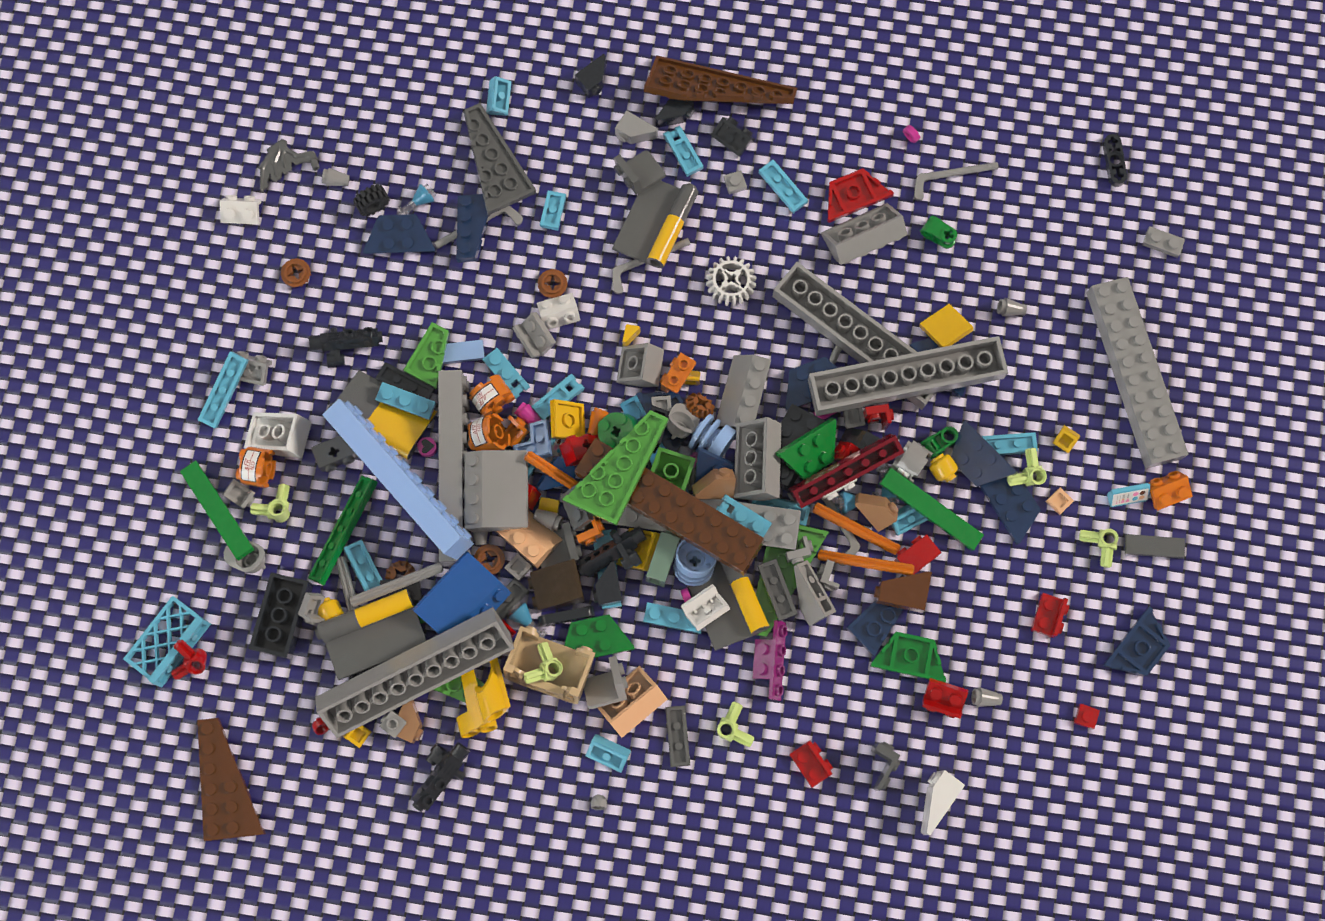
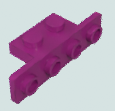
M774 620L773 639H755L752 678L770 680L769 699L781 701V696L783 695L782 680L785 673V637L788 630L786 622Z

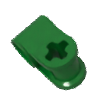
M933 215L929 217L920 230V233L925 238L932 240L945 249L952 248L957 238V231L953 227Z
M945 427L936 434L926 438L920 445L933 453L929 457L932 460L956 442L958 432L954 427ZM950 433L953 436V440H946L944 434Z

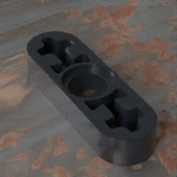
M1109 134L1102 144L1108 181L1112 186L1120 187L1127 179L1122 142L1118 135ZM1110 140H1112V143H1116L1113 148L1112 144H1108ZM1110 157H1117L1120 163L1113 164L1110 161ZM1116 173L1118 174V177H1121L1120 181H1118L1117 178H1114Z
M586 606L539 616V627L595 617L594 607Z

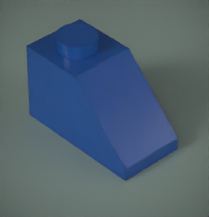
M554 456L550 464L575 479L576 467H566L564 459ZM543 473L535 488L541 491L564 485Z

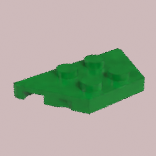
M828 419L775 452L776 456L783 459L786 465L793 469L800 478L807 479L834 461L836 419Z
M610 615L571 622L564 645L575 650L581 648V646L589 647L595 653L594 658L635 650L634 645Z
M896 631L870 664V667L928 680L932 678L946 683V677L942 670L941 659L938 655L934 639Z

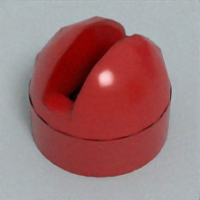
M321 717L316 718V721L312 723V728L317 735L325 734L329 730Z

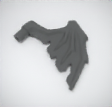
M284 139L269 147L266 157L258 168L260 169V192L263 193L268 188L270 175L271 180L276 183L282 178V173L287 175L289 171H292V163L294 165L311 163L314 171L319 170L320 166L316 153L314 151L296 153L287 147V141Z

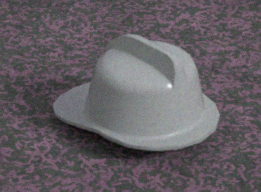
M678 403L672 407L669 413V421L666 428L672 434L671 439L676 437L683 439L696 430L700 418L692 415L688 411L686 404Z
M250 541L255 550L238 561L229 547L226 546L224 560L231 567L253 574L266 568L265 551L262 546Z

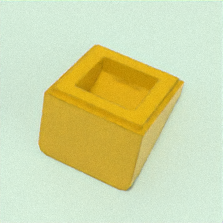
M629 324L625 326L622 340L623 346H628L640 334L639 326Z
M691 371L684 384L700 385V372Z
M1064 425L1052 443L1069 453L1080 438V435Z
M540 497V510L558 513L559 500Z
M362 725L342 736L360 748L371 731Z

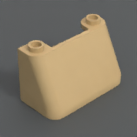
M520 626L513 643L514 649L510 651L503 668L504 677L509 681L572 704H578L595 657V653L592 652L593 650L586 646H581V648L575 650L539 637L537 629L531 626ZM542 642H548L553 658H557L563 666L562 673L554 681L544 682L539 680L527 684L524 681L523 674L538 669L540 663H542L537 645ZM548 667L551 674H556L553 667Z

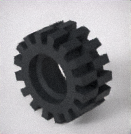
M379 184L371 185L370 188L366 187V190H361L360 194H357L353 199V203L360 215L364 217L380 212V209H384L385 205H388L390 201L385 189Z

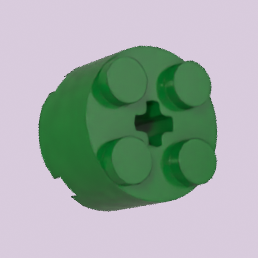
M610 413L598 423L599 440L614 449L619 444V441L626 437L639 421L626 413Z

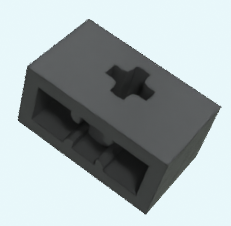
M341 436L311 447L318 467L322 472L334 471L337 469V466L351 464L355 461L354 459L358 458V455ZM335 451L338 452V453H337V457H334V452H335Z

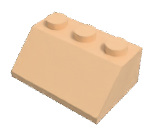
M528 510V528L495 532L538 569L541 563L563 539L534 520V514Z
M640 666L626 676L628 688H625L627 700L598 707V710L621 738L668 700L657 684Z

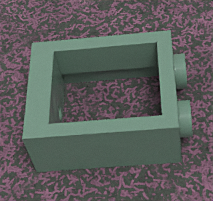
M668 530L660 534L646 575V582L661 587L665 586L680 537H677Z

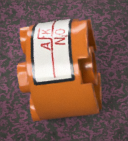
M500 375L490 376L491 381L485 384L480 382L469 393L471 395L469 398L483 417L491 413L499 414L505 404L515 399V396Z
M493 413L468 424L470 438L468 445L471 450H505L510 445L509 429L505 430L501 423L504 420L498 414Z
M251 446L241 449L239 453L241 461L239 468L236 470V479L240 480L244 485L262 488L269 487L268 481L269 479L273 480L276 471V461L272 458L275 452Z

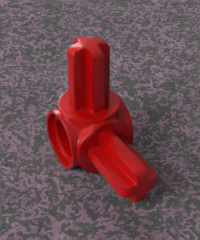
M179 639L174 644V648L184 659L183 664L171 671L173 678L179 680L189 673L201 674L205 670L207 653L200 648L192 649L184 640Z

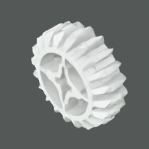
M727 256L726 261L720 258L719 264L714 262V268H709L708 272L710 274L706 275V279L709 281L706 282V286L710 287L708 293H713V299L719 297V304L724 300L726 306L729 305V302L736 306V301L743 304V298L749 300V294L753 295L754 290L752 288H756V283L754 282L756 281V276L753 275L754 269H749V263L743 265L744 259L738 262L736 256L733 260H730V257ZM727 269H734L736 271L730 272ZM719 274L723 280L720 288L716 283V278ZM742 275H744L746 279V285L744 288L741 287V283L739 282ZM729 290H731V291H734L735 293H726V292L729 291Z

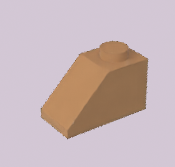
M720 468L710 471L692 486L694 497L697 499H722L726 494L734 498L736 478L733 469Z
M862 493L856 495V507L878 532L897 521L898 508L887 497Z
M414 700L402 705L398 714L407 724L397 737L414 744L415 741L420 740L423 734L421 729L423 725Z

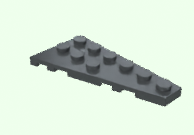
M481 103L465 109L464 117L487 214L495 213L536 193L535 187Z

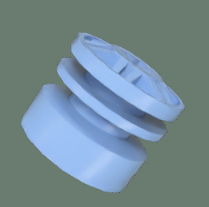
M708 414L693 432L688 448L693 450L699 444L698 447L706 448L707 451L723 457L736 437V430L729 425H725L719 430L718 427L721 420L717 419L711 425L714 416Z
M682 540L677 547L675 555L674 574L685 585H703L711 578L716 559Z

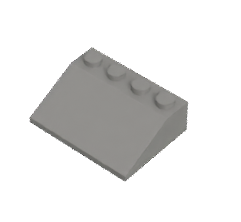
M481 450L465 452L466 530L481 533L528 528V462L524 459L528 451Z

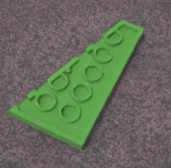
M650 410L634 426L633 430L626 437H623L619 444L613 450H610L590 473L562 500L617 526L669 419Z
M799 525L796 550L803 548L801 541L803 536H807V539L811 540L813 545L811 556L805 558L804 561L812 562L829 531ZM766 546L763 563L774 559L777 560L791 596L797 587L794 566L797 564L787 563L785 555L786 552L794 550ZM760 575L756 596L770 627L757 635L767 637L774 626V620H777V616Z

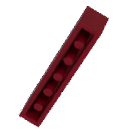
M888 434L788 489L796 505L803 508L905 452L896 435Z

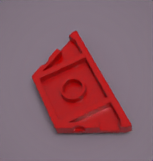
M863 168L829 182L828 223L893 197L894 192L881 185L878 179L872 177Z

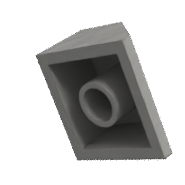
M650 343L623 346L616 383L639 387L659 386L664 349Z

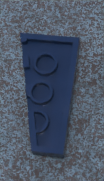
M483 194L458 196L456 260L458 263L477 261L482 244V236L486 231L487 219L490 216L487 214Z
M875 600L846 629L874 657L903 609L878 604Z

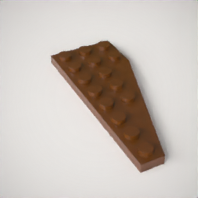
M656 55L644 86V92L677 100L794 104L797 88Z

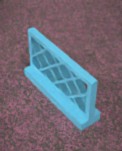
M172 596L123 660L144 675L152 684L162 688L171 677V671L178 667L184 659L174 646L172 647L177 642H172V632L180 630L181 637L179 639L184 640L193 648L211 623L199 616L179 599ZM174 603L178 604L179 613L170 615V608ZM192 615L195 617L190 625L184 626V616ZM180 617V627L171 628V619ZM166 620L167 629L158 631L159 622ZM167 633L168 643L159 644L158 635ZM149 636H154V645L146 647L145 640ZM168 646V654L160 658L159 648ZM155 649V659L146 660V650ZM136 652L142 653V661L134 662L131 658ZM155 662L156 669L150 675L147 672V664Z

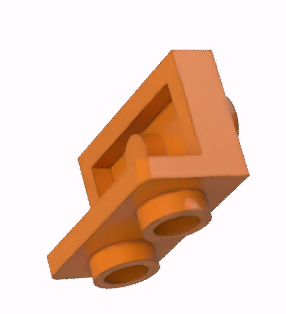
M680 352L677 358L674 357L669 372L664 373L660 380L661 390L666 393L671 390L677 394L695 367L696 361Z
M1172 471L1164 477L1154 478L1149 482L1151 498L1156 510H1161L1193 497L1188 476L1180 471Z

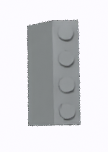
M888 203L821 232L833 258L840 265L850 263L857 257L865 256L875 249H881L886 244L899 241L902 237L908 235L903 215Z
M756 355L733 356L717 419L721 420L718 428L722 429L725 425H729L736 430L737 423L756 420L771 359Z
M765 417L736 424L735 499L766 501L779 498L780 458L776 456L775 452L781 449L780 422Z

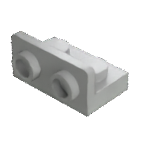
M537 312L531 313L522 324L513 327L516 336L531 358L545 355L556 344V341Z
M237 351L236 354L249 360L239 381L262 386L266 385L268 367L272 365V360H267L266 356L256 355L254 357L249 356L248 352Z

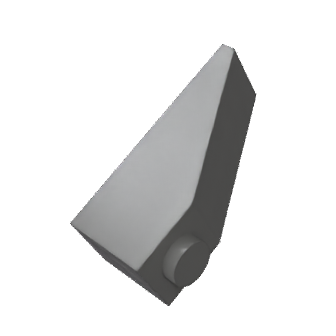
M806 560L795 565L794 571L799 607L804 619L811 626L835 613L836 610L809 561Z

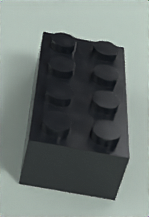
M792 404L781 421V449L825 421ZM780 458V488L789 492L788 488L793 486L798 475Z
M271 572L248 649L292 660L304 620L303 617L298 615L305 593H311L314 584L306 580Z

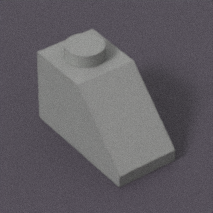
M626 111L615 127V135L622 142L635 144L656 139L658 137V128Z

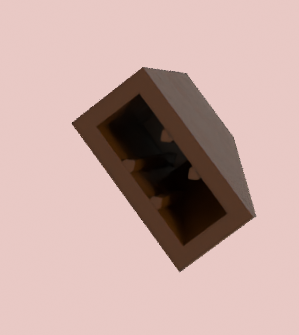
M927 571L882 581L879 586H875L873 597L876 598V603L923 613L926 607L932 572Z

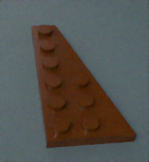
M220 719L197 720L204 841L266 834L251 801V796L241 771L236 764L235 756L230 749Z

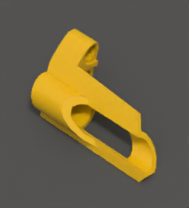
M498 658L489 661L491 665L490 674L482 687L477 684L474 669L461 675L467 705V712L456 718L461 738H470L479 732L487 733L494 731L498 728L496 719L501 717L511 707Z

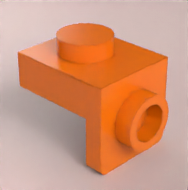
M509 415L507 418L511 421V424L505 430L509 429L510 446L513 447V445L520 444L530 431L524 427L526 423L517 416L515 419Z
M594 517L592 521L594 528L576 535L580 544L590 546L597 542L596 539L604 536L602 530H605L601 519Z

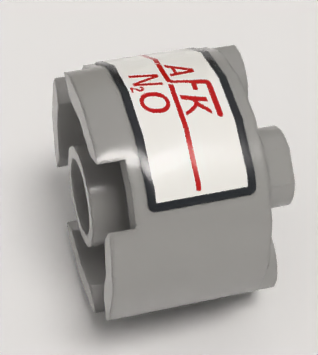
M914 440L912 443L910 441L907 442L903 448L904 455L901 459L897 457L891 466L892 469L912 483L914 480L911 478L913 476L916 478L928 462L926 456L931 457L933 454Z

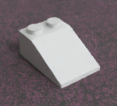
M253 412L244 448L246 449L251 446L269 449L275 452L274 455L302 458L312 422L298 414Z
M945 770L934 772L927 781L930 784L926 791L921 827L923 835L932 834L965 786Z

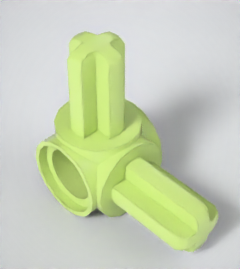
M1036 448L1025 449L1027 467L1024 468L1022 473L1007 477L1009 486L1025 484V486L1041 485L1046 481L1047 474L1042 465L1039 466ZM1034 472H1035L1036 475H1037L1036 480L1033 479V473H1034Z
M279 484L276 499H273L269 504L253 503L250 507V513L252 515L267 516L268 519H274L279 523L287 521L290 516L288 510L289 502H287L290 486ZM278 509H283L281 513L275 514Z
M1100 529L1099 532L1080 530L1079 541L1098 543L1099 548L1102 549L1100 566L1105 568L1112 567L1113 551L1117 550L1119 539L1117 532L1113 529ZM1111 535L1114 538V542L1106 543L1103 537Z
M542 642L537 645L542 663H540L538 669L523 674L524 681L527 684L539 680L544 682L554 681L562 673L563 666L557 658H553L548 642ZM548 667H553L556 674H551Z
M733 701L726 717H722L719 722L717 734L720 738L729 742L734 740L747 747H751L754 737L739 730V726L736 723L743 706ZM722 725H729L732 730L731 734L723 735L720 731Z

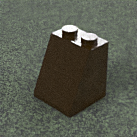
M575 559L530 572L531 578H528L530 590L534 589L535 597H532L534 609L538 608L540 613L585 602Z

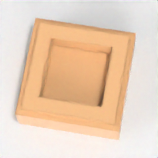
M1060 487L1045 502L1060 515L1074 500Z

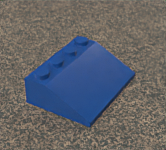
M466 551L412 610L438 634H441L492 607L496 611L511 592Z

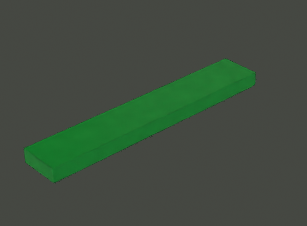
M195 460L182 469L180 473L235 558L239 561L254 551V547L199 463Z
M889 468L880 481L879 485L971 551L975 550L984 536L976 528L894 469Z
M363 475L360 477L308 579L323 586L325 585L378 484L377 481Z

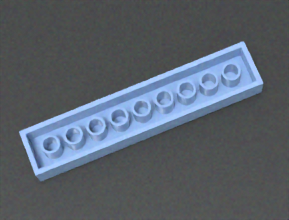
M338 399L322 414L324 418L442 553L456 560L460 558L474 544L470 539L472 537L465 528L462 529L457 525L459 523L457 518L445 511L447 507L440 500L437 501L433 497L435 495L429 487H425L421 483L423 480L415 472L412 473L409 470L410 465L404 459L401 460L397 456L399 453L391 445L389 446L385 443L386 438L380 432L377 433L373 429L375 426L370 420L362 416L363 412L349 401L344 402Z

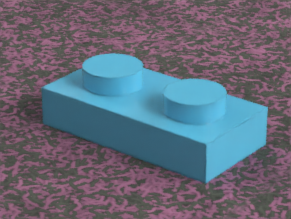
M548 190L540 227L559 230L566 194Z

